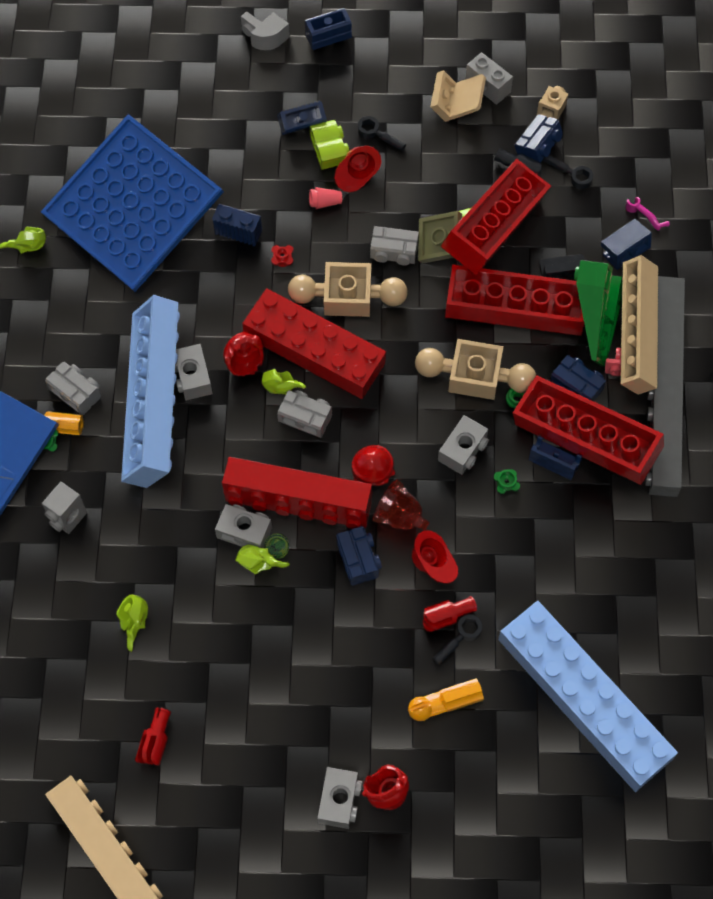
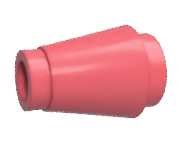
M319 187L310 189V207L320 209L342 204V192Z

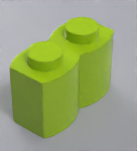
M331 120L310 126L311 141L321 169L338 166L349 152L348 144H344L342 140L344 135L341 125L337 126L336 121Z

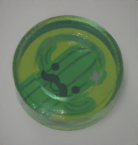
M276 533L266 539L265 548H268V552L274 559H281L289 551V542L284 535Z

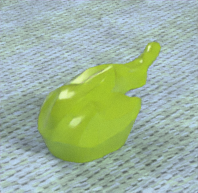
M26 226L24 231L22 230L19 233L17 239L1 243L0 249L14 248L18 249L21 254L27 251L40 250L46 241L45 232L41 228Z
M276 369L264 372L262 376V385L271 394L286 395L287 391L294 388H306L305 384L294 380L288 371L280 373Z
M254 545L243 546L238 551L235 559L236 562L255 575L263 570H269L271 567L285 568L290 565L288 562L274 559L268 552V548H259Z
M133 594L127 596L122 601L116 613L120 620L121 629L127 632V649L130 652L133 650L137 632L145 628V620L148 614L147 602L140 596Z

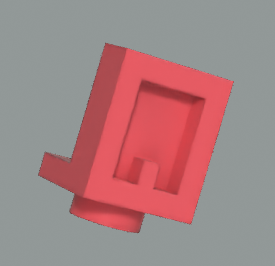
M616 348L615 359H606V374L621 376V348Z

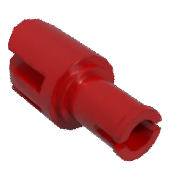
M470 596L455 603L446 600L425 608L423 616L424 629L430 632L455 624L460 616L477 611L474 598Z
M159 707L155 708L151 726L144 730L135 757L137 763L160 766L168 740L164 732L171 715L169 710L160 709Z

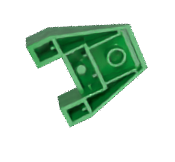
M580 260V266H577L575 269L574 279L577 281L576 284L591 359L598 365L605 367L622 305L623 277L613 276V267L609 263Z

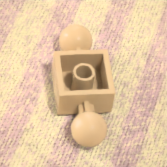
M326 262L325 283H315L307 275H297L289 282L288 294L293 301L299 304L308 303L315 296L324 297V315L370 317V298H380L388 306H399L406 300L408 289L406 284L396 277L387 278L381 285H371V263Z
M457 339L453 360L444 358L442 353L434 348L421 350L415 359V367L424 377H435L441 372L451 373L448 392L491 400L495 399L498 381L508 383L509 387L517 393H525L536 376L535 370L525 363L516 364L511 369L500 368L504 346Z

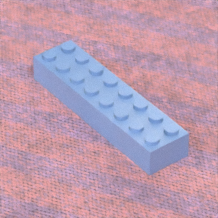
M157 295L151 296L132 313L121 482L148 488L167 475L172 467L170 451L173 446L171 432L174 424L172 413L175 403L174 385L177 378L175 364L178 358L176 343L179 338L177 323L180 313L178 312V302Z
M536 601L500 631L498 640L635 793L678 754L671 744L539 601Z

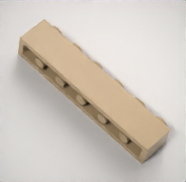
M642 255L623 262L621 385L638 395L657 389L658 266Z
M69 776L45 794L117 899H161L163 897L155 884L149 886L144 879L148 874L140 862L134 865L130 859L133 852L125 841L120 844L115 838L118 831L109 820L106 823L103 821L100 814L104 811L95 799L92 802L89 801L85 795L89 790L81 779L75 781L72 776Z

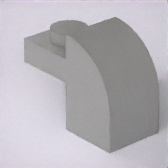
M247 11L241 16L242 30L247 36H251L252 47L256 49H275L290 37L289 23L274 12L263 22Z

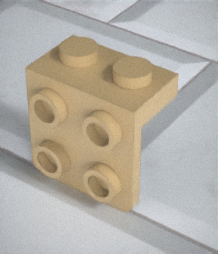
M444 70L438 72L430 107L445 122L478 111L482 104L486 77L480 74L456 83Z

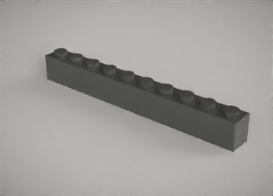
M658 276L657 389L647 392V400H651V407L647 408L646 420L650 421V428L664 434V447L645 478V486H649L648 495L678 497L682 485L685 278Z

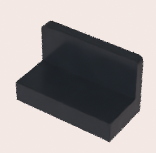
M583 254L541 259L539 265L543 277L576 281L574 274L576 267L580 266V260H589H585Z

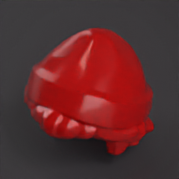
M241 332L233 336L226 344L223 358L227 368L233 375H253L258 371V366L263 364V345L258 335Z
M366 446L360 449L352 460L351 469L354 481L372 484V486H381L387 484L390 477L395 475L393 469L394 459L390 452L382 446Z
M390 764L384 765L376 773L366 777L362 795L366 796L370 804L376 808L395 810L406 799L409 789L408 777L398 767Z

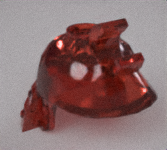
M398 479L393 481L387 488L373 514L374 522L390 524L393 528L409 530L414 526L426 530L430 524L429 521L421 517L422 507L418 500L407 492L408 490L403 487V484Z

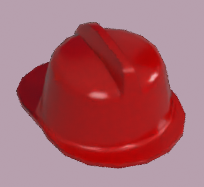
M360 146L351 149L336 168L335 182L337 186L345 192H354L363 187L380 169L382 161L378 150L371 146Z
M430 530L419 533L415 539L412 551L414 565L420 571L428 573L437 582L443 584L453 582L458 576V566L442 537Z

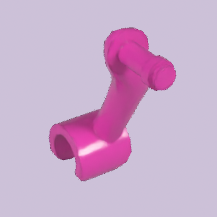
M639 197L635 198V204L630 203L629 199H627L626 210L631 213L637 210L640 211L656 230L659 231L661 227H668L670 225L669 221L659 223L655 215L640 204Z

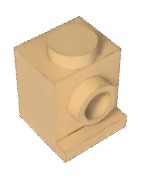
M548 86L544 96L539 101L537 115L540 114L547 116V118L559 119L568 99V93H566L564 88Z

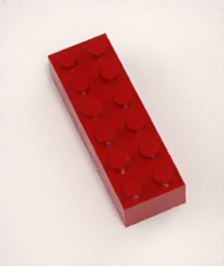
M516 159L450 231L441 248L477 275L539 204L551 185Z
M452 264L446 303V318L579 336L582 335L584 327L577 281L483 268L475 275L465 266Z
M268 288L263 292L242 323L243 332L258 335L263 347L360 399L364 398L385 365V350Z
M538 375L535 376L513 411L516 426L541 436L575 454H580L583 458L640 485L664 447L663 433Z
M233 457L228 458L222 481L225 500L231 505L251 506L258 511L272 510L283 516H288L289 514L297 515L304 520L318 519L329 525H336V523L344 524L350 529L361 526L366 529L372 504V484Z

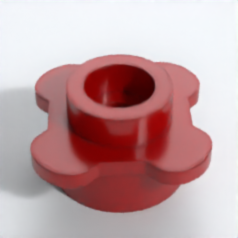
M275 245L272 247L273 258L271 262L273 265L286 267L293 263L291 256L294 250L292 246L279 247Z

